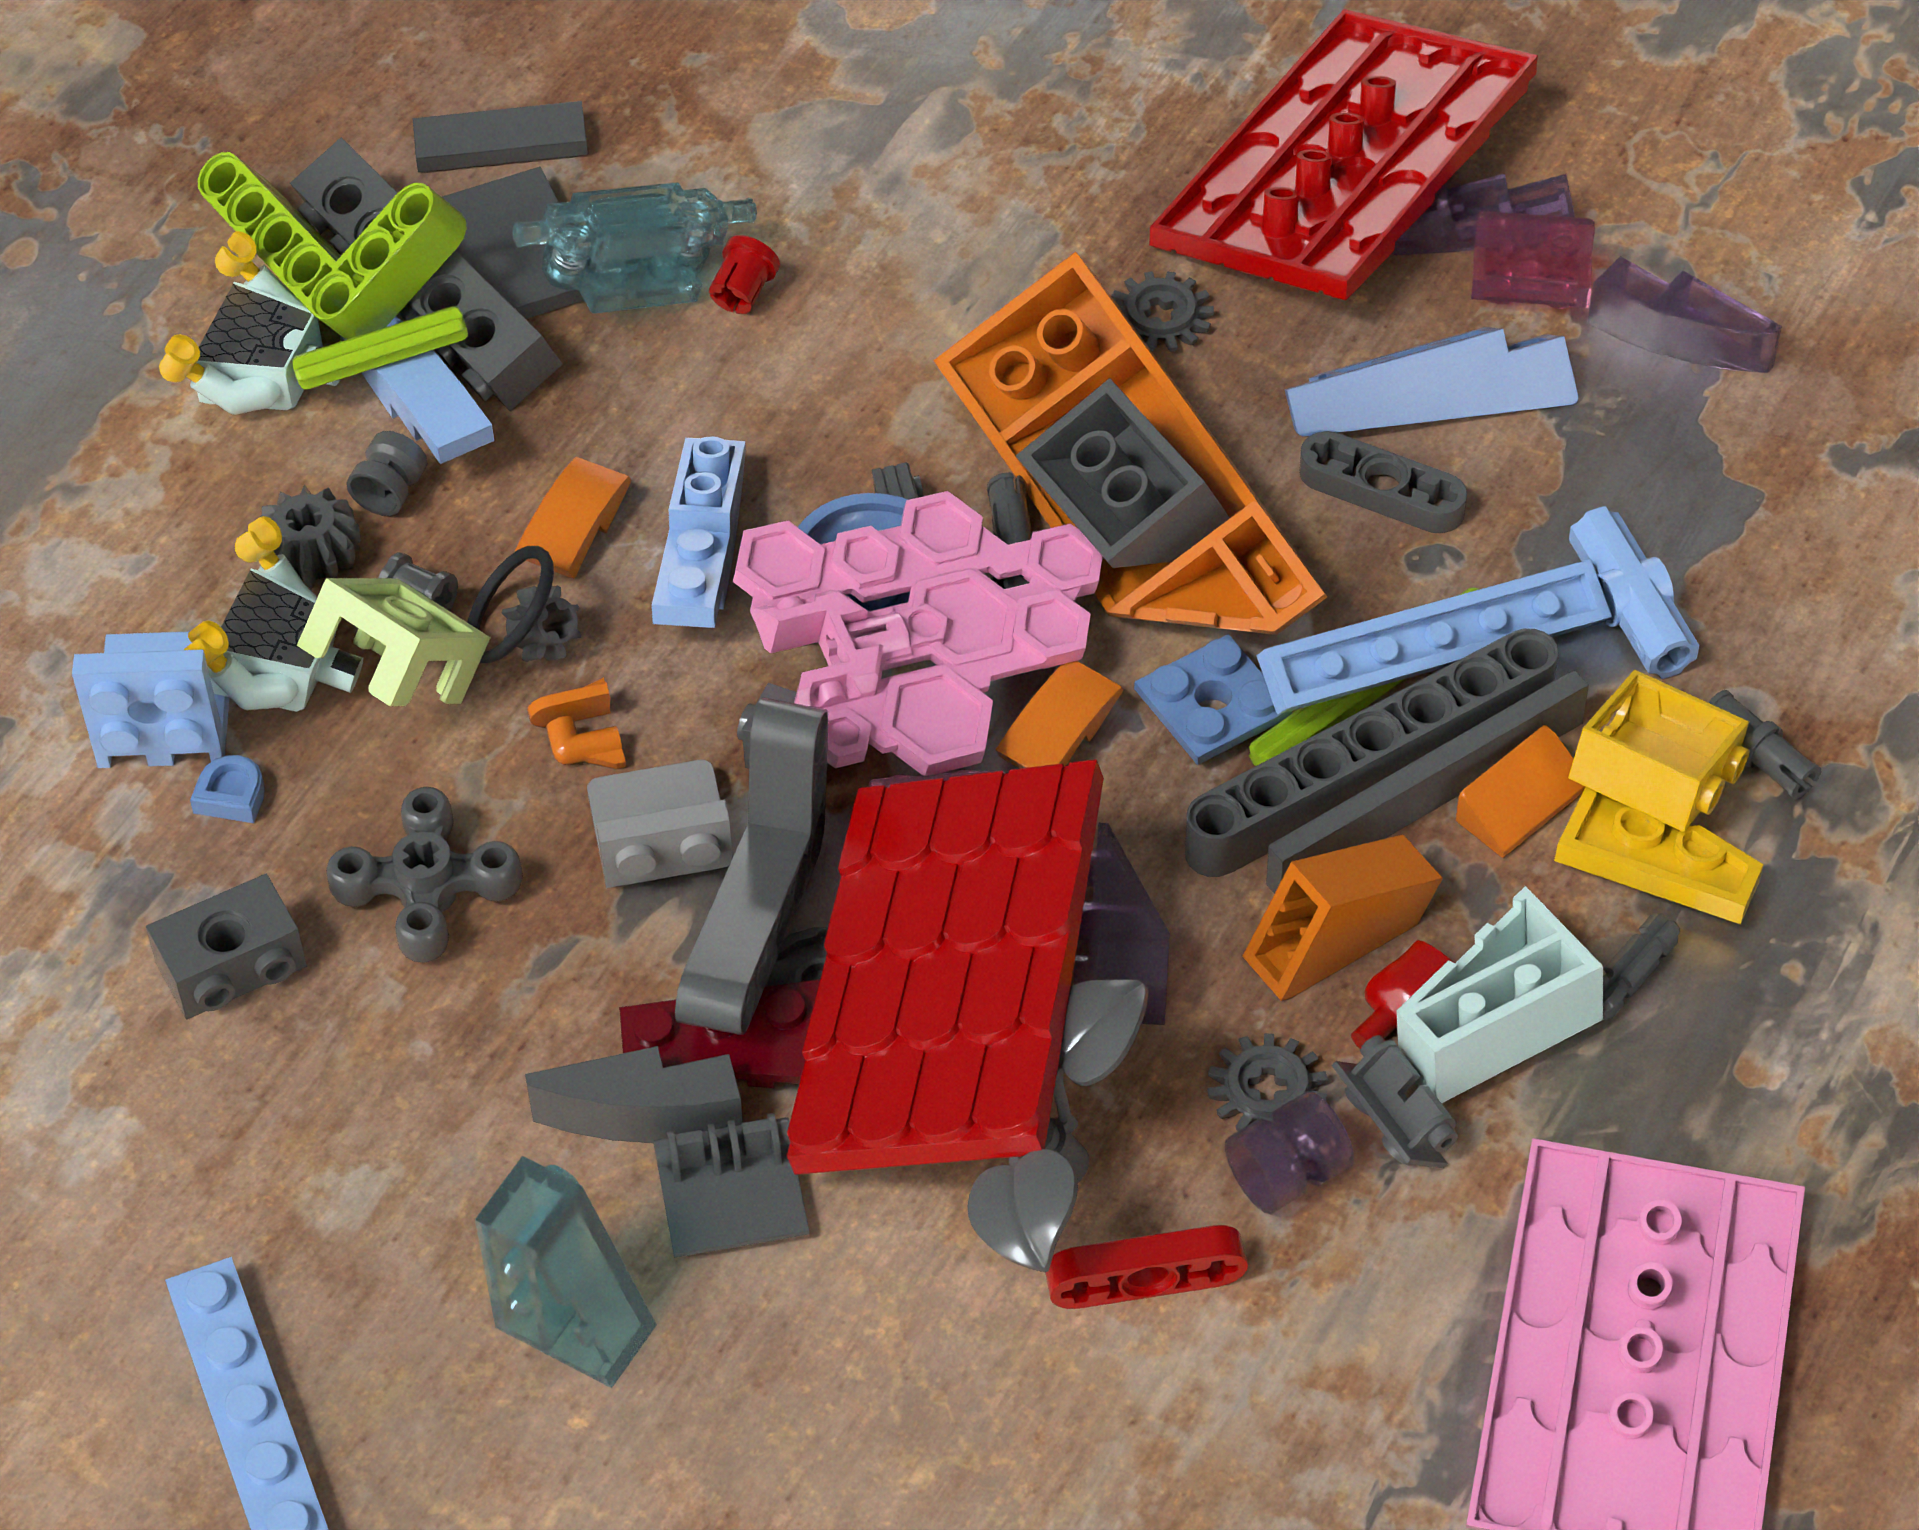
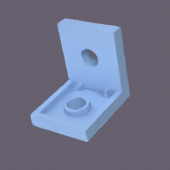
M188 632L106 634L104 653L74 654L72 677L98 768H111L112 756L146 755L148 766H174L175 754L209 753L211 762L225 756L230 697L214 694L204 650H184L192 643L188 638Z

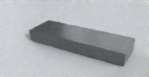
M582 101L412 118L418 172L588 155Z

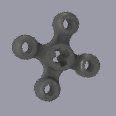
M434 787L417 788L404 798L401 806V818L407 836L396 844L392 856L376 857L361 847L350 846L335 852L329 859L326 869L331 894L339 903L345 906L357 907L365 905L376 895L391 894L399 897L401 904L405 908L399 913L395 924L398 946L406 958L420 963L434 961L445 952L449 941V932L446 918L442 912L453 904L457 892L474 891L489 901L498 902L514 896L520 889L523 879L518 853L512 846L504 842H486L479 846L474 853L459 854L449 849V845L445 840L451 834L454 824L452 808L447 796Z

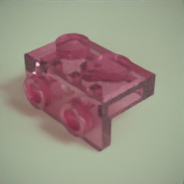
M1480 211L1477 215L1474 242L1471 299L1488 300L1495 304H1508L1511 302L1543 304L1558 309L1568 307L1589 308L1595 221L1588 218Z

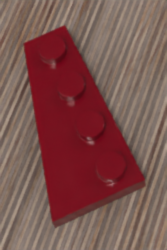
M820 979L765 987L744 1035L678 1023L675 1017L676 999L619 1007L623 1053L658 1046L663 1068L729 1054L735 1079L747 1080L749 1087L775 1088L776 1082L799 1084L805 1064L802 1050Z

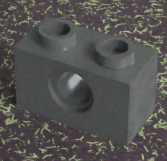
M267 873L146 925L155 963L186 1020L205 1011L218 1010L239 996L267 984L279 983L287 979L292 973L307 967L299 930Z

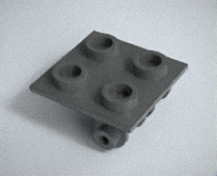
M770 1113L767 1114V1119L744 1122L738 1126H735L734 1120L727 1121V1127L715 1129L714 1123L707 1124V1131L703 1132L697 1130L674 1134V1131L670 1130L666 1131L667 1138L653 1140L674 1258L810 1234L799 1177L794 1174L787 1158L790 1145L787 1135L790 1123L789 1117L776 1119L775 1114Z

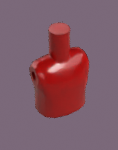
M1416 940L1398 959L1373 976L1368 982L1364 993L1366 1002L1374 1012L1351 1033V1038L1356 1046L1361 1049L1362 1045L1374 1036L1379 1035L1383 1039L1397 1028L1396 1011L1448 960L1453 961L1432 945Z

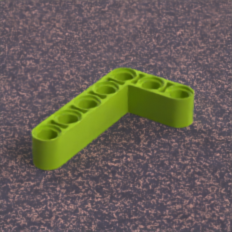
M221 152L214 155L205 163L198 177V189L201 195L235 231L248 234L256 244V254L315 317L346 340L387 327L458 248L464 239L467 229L466 219L460 211L429 186L423 183H413L399 191L340 256L267 179L234 154Z

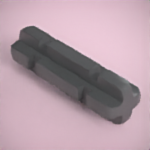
M1662 913L1650 915L1639 928L1641 934L1633 935L1603 969L1606 973L1603 975L1604 1020L1613 1018L1625 1004L1623 998L1631 997L1660 964L1658 958L1666 957L1676 946L1680 928L1675 921L1668 920Z

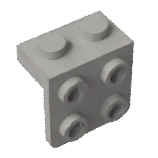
M694 760L597 777L588 783V798L606 888L729 867L733 858L730 821L725 799L720 800L714 769L710 762Z

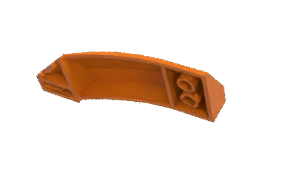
M1074 252L933 360L1017 478L1018 475L1023 477L1026 483V493L1050 528L1067 524L1075 526V524L1020 463L1016 455L1109 378L1205 481L1230 519L1173 562L1112 568L1102 556L1099 582L1094 594L1109 616L1278 635L1327 598V595L1220 444L1100 280L1077 252Z

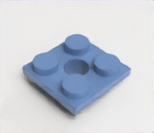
M1229 634L1210 641L1206 646L1168 665L1157 668L1154 672L1134 683V690L1197 765L1271 728L1292 714V711L1277 715L1262 672ZM1205 700H1218L1227 706L1216 710L1210 707H1201L1199 703Z

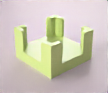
M326 578L297 646L315 658H324L341 618H344L358 627L353 643L361 649H371L382 656L369 684V692L389 706H406L411 701L427 662L447 661L437 683L436 691L441 694L439 699L444 703L461 704L491 637L398 578Z

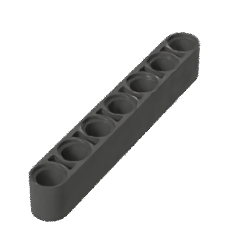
M1523 628L1514 631L1198 796L1190 803L1186 816L1185 859L1189 867L1198 874L1207 877H1221L1236 871L1268 854L1271 843L1555 681L1558 662V646L1547 633L1537 629Z

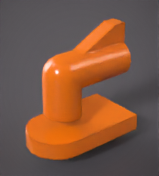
M604 677L582 688L540 697L528 706L527 711L531 724L537 727H546L553 755L559 763L572 765L587 762L614 769L626 767L617 726L577 734L574 721L611 714L610 695Z

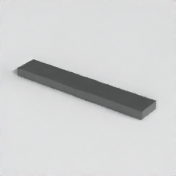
M1575 670L1568 672L1271 843L1268 849L1266 885L1275 894L1291 861L1382 840L1459 796L1464 788L1543 725H1547L1560 737L1583 724L1589 684Z

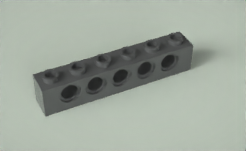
M342 137L290 182L291 186L304 201L297 208L299 213L320 235L327 228L335 235L329 242L340 255L350 247L397 194ZM456 250L399 312L400 316L407 321L448 307H459L465 319L468 337L463 341L435 349V351L450 367H453L460 361L467 368L461 376L485 402L494 395L509 411L513 410L562 365V362L543 336Z

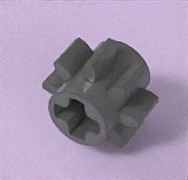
M558 585L552 586L547 603L539 619L524 640L517 646L523 649L522 660L525 662L539 660L543 656L548 661L562 659L566 657V649L563 643L581 638V633L577 630L578 618L576 614L580 608L578 604L571 605L567 600L560 598L561 587ZM536 586L517 590V598L520 604L515 607L502 609V614L507 618V635L505 638L510 635L529 608L537 589Z

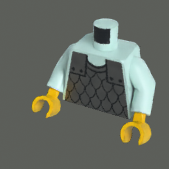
M236 231L232 233L227 243L231 251L235 252L239 257L233 255L229 249L222 246L216 254L215 264L219 272L225 276L236 277L242 275L246 281L244 284L233 283L199 347L193 339L186 335L177 334L171 337L164 348L166 354L159 364L160 373L163 378L171 382H181L187 377L191 380V388L198 393L199 402L216 404L230 414L237 415L261 409L289 410L296 406L304 391L296 379L292 359L297 355L323 347L318 318L265 265L258 268L252 262L256 255L254 240L248 234ZM340 380L327 383V385L336 386Z
M266 516L259 517L248 525V531L239 536L235 543L237 556L249 563L258 561L261 565L258 570L250 569L222 626L220 627L213 621H203L188 632V638L192 643L184 650H204L214 694L230 697L244 710L282 708L297 712L305 709L317 682L351 693L359 677L363 657L333 647L335 634L324 658H315L297 646L318 597L303 583L285 555L275 554L274 550L282 542V533L277 523Z

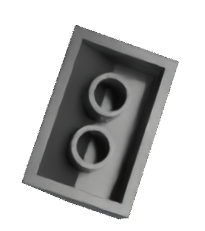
M1110 378L1016 455L1020 463L1112 568L1173 562L1230 519L1205 481Z

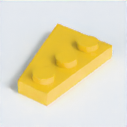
M1585 787L1558 842L1554 859L1555 862L1740 925L1759 884L1764 865L1701 825L1689 826L1685 832H1682L1588 787Z

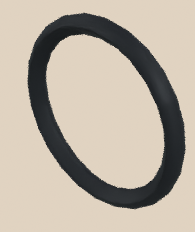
M527 546L517 550L494 570L480 590L467 620V623L478 630L492 597L507 576L527 559L533 558L540 562V579L529 608L510 635L490 651L484 652L480 663H492L511 653L524 640L539 619L547 603L554 577L552 558L544 548L540 546Z

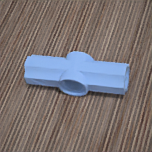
M1606 506L1587 511L1583 518L1570 527L1569 541L1581 561L1592 560L1612 615L1605 623L1610 627L1620 625L1649 674H1657L1661 679L1680 674L1689 663L1697 659L1699 644L1674 604L1673 586L1665 565L1657 557L1649 559L1645 557L1619 512H1611Z

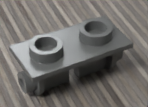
M1374 1036L1362 1045L1360 1053L1363 1055V1058L1358 1064L1335 1061L1331 1065L1347 1085L1345 1094L1349 1101L1358 1110L1373 1119L1384 1134L1382 1137L1384 1147L1395 1159L1408 1166L1419 1165L1445 1168L1448 1163L1439 1152L1449 1149L1457 1141L1458 1134L1454 1130L1456 1121L1428 1086L1420 1085L1407 1098L1405 1093L1417 1081L1420 1075L1394 1041H1385L1382 1036Z

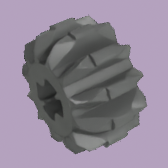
M304 484L300 495L291 497L280 491L277 505L262 506V515L260 517L266 516L274 520L282 533V542L274 550L275 554L285 555L301 580H304L310 590H312L317 579L337 578L338 569L354 568L355 551L360 549L361 535L359 525L355 523L353 509L349 506L347 499L336 500L329 487L313 495Z

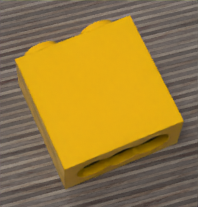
M1634 669L1583 727L1568 778L1685 832L1700 812L1709 815L1713 811L1723 792L1725 781L1735 784L1740 777L1750 753L1749 749L1742 746L1750 721ZM1618 710L1611 723L1608 726H1605L1602 732H1600L1599 730L1601 729V727L1603 725H1606L1609 722L1611 716L1614 714V712Z

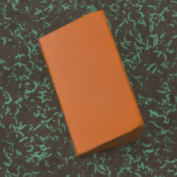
M1543 725L1461 791L1458 797L1456 822L1500 857L1504 858L1580 796L1586 786L1568 778L1574 758L1556 733L1547 725Z

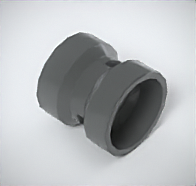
M382 431L375 435L365 452L367 461H362L355 466L346 485L351 497L361 507L381 516H393L400 511L409 495L408 486L418 482L428 463L422 448L412 439L394 431Z

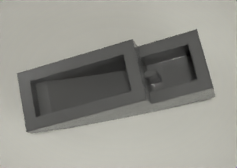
M658 1046L525 1074L533 1122L569 1133L612 1141L653 1143V1140L667 1138L666 1131L673 1130L674 1134L697 1130L703 1132L707 1131V1124L714 1123L715 1129L726 1128L727 1121L734 1120L735 1126L742 1125L743 1123L741 1098L729 1054L663 1068Z

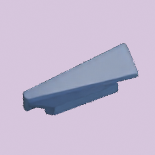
M1491 327L1479 328L1320 373L1309 378L1308 383L1285 389L1294 430L1300 436H1311L1323 431L1337 433L1574 405L1578 401V392L1564 336L1545 334L1507 346L1504 330Z

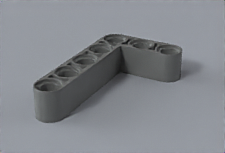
M761 698L758 702L750 734L748 824L681 976L675 1007V1017L678 1023L744 1035L750 1025L818 860L823 842L829 722L827 709L768 698Z

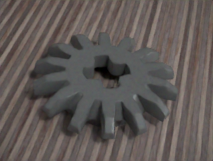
M1153 271L1145 272V281L1139 284L1132 278L1124 281L1125 286L1130 292L1129 294L1115 290L1111 295L1141 338L1148 337L1147 346L1152 352L1157 347L1159 339H1163L1168 350L1174 352L1178 348L1175 337L1185 344L1194 345L1197 343L1198 337L1192 332L1205 333L1209 331L1211 323L1203 320L1214 316V306H1201L1209 299L1210 295L1206 290L1193 294L1191 290L1196 281L1189 277L1184 283L1175 281L1176 272L1167 271L1165 278H1155ZM1159 305L1163 310L1173 308L1170 321L1163 322L1159 317L1148 318L1151 315V307Z
M1264 1033V1045L1253 1046L1249 1037L1245 1036L1239 1038L1242 1052L1238 1056L1226 1047L1219 1052V1056L1228 1068L1223 1069L1210 1066L1208 1076L1224 1086L1207 1088L1208 1097L1217 1101H1230L1216 1109L1217 1115L1221 1119L1243 1113L1236 1125V1130L1244 1133L1253 1124L1255 1119L1261 1120L1262 1138H1270L1273 1120H1277L1280 1127L1289 1136L1296 1133L1297 1128L1291 1115L1304 1122L1313 1123L1317 1118V1114L1305 1105H1323L1326 1103V1093L1311 1090L1328 1081L1326 1071L1308 1072L1318 1060V1057L1312 1051L1299 1059L1295 1055L1299 1041L1290 1038L1283 1048L1274 1046V1034ZM1269 1074L1274 1075L1276 1085L1286 1086L1287 1090L1276 1091L1274 1100L1267 1101L1261 1099L1259 1090L1251 1089L1248 1085L1259 1084L1261 1075Z

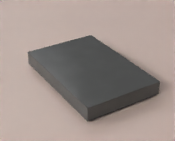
M541 166L442 196V198L460 211L466 219V233L456 251L525 319L600 296L599 281L588 259L586 260L582 276L577 280L565 281L559 279L549 269L560 225L567 221V218ZM574 233L564 234V235H574V236H575ZM567 237V238H569V239H573V240L578 241L576 238ZM557 259V260H558L560 263H562L563 265H566V266H569V267H579L578 265H569V264H566V263L562 262L561 260ZM563 259L564 261L574 263L573 261ZM556 262V264H557L559 267H561L562 269H565V270H567V271H577V270H579V269H568V268L562 267L561 265H559V264ZM554 265V267H555L557 270H559L560 272H562V273H565V274H576V273H566V272H564V271H561L560 269H558V268Z

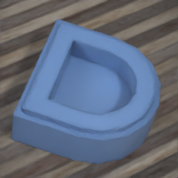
M227 755L213 760L201 772L191 796L190 802L193 813L255 823L265 792L259 766L251 759L240 755Z

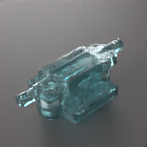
M679 182L577 192L572 194L570 202L547 204L542 220L516 222L513 226L514 242H517L516 246L519 248L547 244L543 253L542 270L549 283L563 290H579L592 314L698 301L703 284L697 274L702 270L709 256V246L723 245L728 224L755 222L757 208L755 202L752 203V198L722 201L717 199L706 188L683 190Z

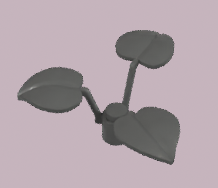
M1092 980L1071 986L1054 1088V1099L1059 1117L1057 1119L1050 1117L1045 1149L1032 1151L1021 1157H1009V1165L994 1166L985 1170L973 1184L967 1205L970 1223L975 1232L990 1248L1011 1262L1040 1272L1049 1271L1056 1244L1071 1217L1076 1203L1078 1183L1085 1176L1089 1167V1154L1087 1150L1071 1134L1077 1128L1078 1121L1071 1114L1063 1081L1064 1074L1066 1073L1074 1083L1080 1086H1090L1103 1080L1120 1065L1137 1036L1146 1012L1148 988L1138 980Z

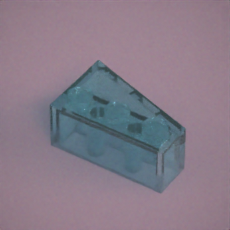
M522 1156L475 1218L495 1328L612 1388L657 1324L583 1186L579 1184L573 1175L559 1166L547 1165L544 1167Z

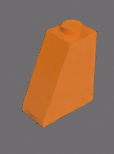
M1403 834L1291 861L1242 957L1280 1001L1291 999L1418 925L1443 877Z

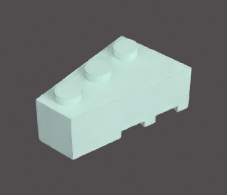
M1526 886L1513 897V907L1494 926L1486 923L1475 934V944L1456 963L1448 960L1396 1011L1398 1047L1420 1075L1415 1083L1418 1086H1428L1439 1101L1443 1103L1603 1020V965Z

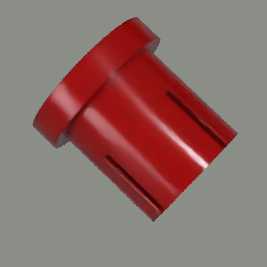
M736 235L729 238L723 249L724 261L709 287V293L712 300L721 308L733 313L735 311L736 314H747L752 309L765 282L772 281L780 268V260L777 254L765 243L749 236Z

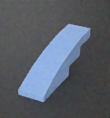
M396 316L387 327L403 321ZM340 335L341 341L346 340L344 337ZM433 350L362 372V375L392 419L399 416L416 441L423 439L440 464L494 441L493 427L488 418L461 382Z

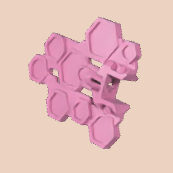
M949 491L906 500L901 526L880 531L872 526L837 533L835 541L824 544L816 542L790 521L744 530L733 583L753 597L750 613L757 626L764 649L768 652L775 653L819 643L828 666L802 672L794 703L827 709L829 719L827 762L834 768L863 762L869 743L882 754L894 753L921 775L928 777L982 762L993 700L984 694L988 692L990 681L1082 660L1086 649L1091 614L1078 605L1075 600L1077 597L1095 593L1102 562V555L1082 532L1072 524L1033 532L1030 540L1008 545L982 526L983 517ZM983 573H990L998 580L1022 575L1029 584L1003 589ZM910 592L907 603L869 612L846 596L852 594L864 603ZM925 660H931L936 664V666L881 679L882 671Z

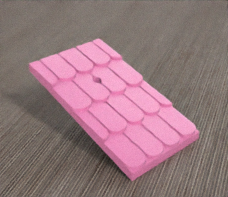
M1532 1138L1466 1528L1476 1530H1762L1805 1191L1804 1186ZM1651 1278L1660 1285L1662 1292L1654 1297L1646 1296L1640 1292L1637 1283L1640 1280Z

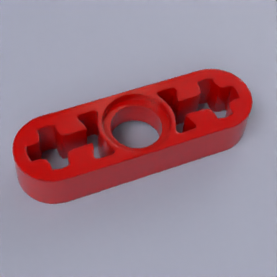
M1213 1225L1067 1248L1053 1255L1049 1271L1045 1272L1050 1299L1054 1305L1065 1309H1080L1221 1287L1241 1278L1248 1269V1262L1240 1232L1231 1226Z

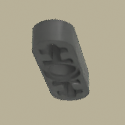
M1331 431L1312 434L1301 446L1300 477L1308 487L1432 533L1450 532L1460 526L1464 520L1467 489L1464 483L1452 474ZM1328 458L1332 459L1327 465H1323ZM1354 467H1357L1356 476L1352 477L1354 473ZM1377 474H1385L1395 478L1399 484L1392 489L1380 490L1370 486L1366 480ZM1410 487H1413L1412 497H1409ZM1438 499H1443L1439 506L1434 505Z

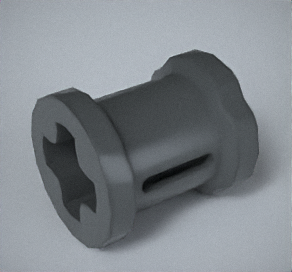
M397 552L389 558L378 577L398 578L448 611L453 607L457 596L458 581L454 574L447 571H441L438 574L413 564L411 556L402 552Z

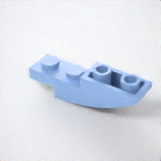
M719 437L685 438L668 509L669 533L652 601L653 624L715 628L718 610L724 609L732 566L746 453L745 441L724 440Z

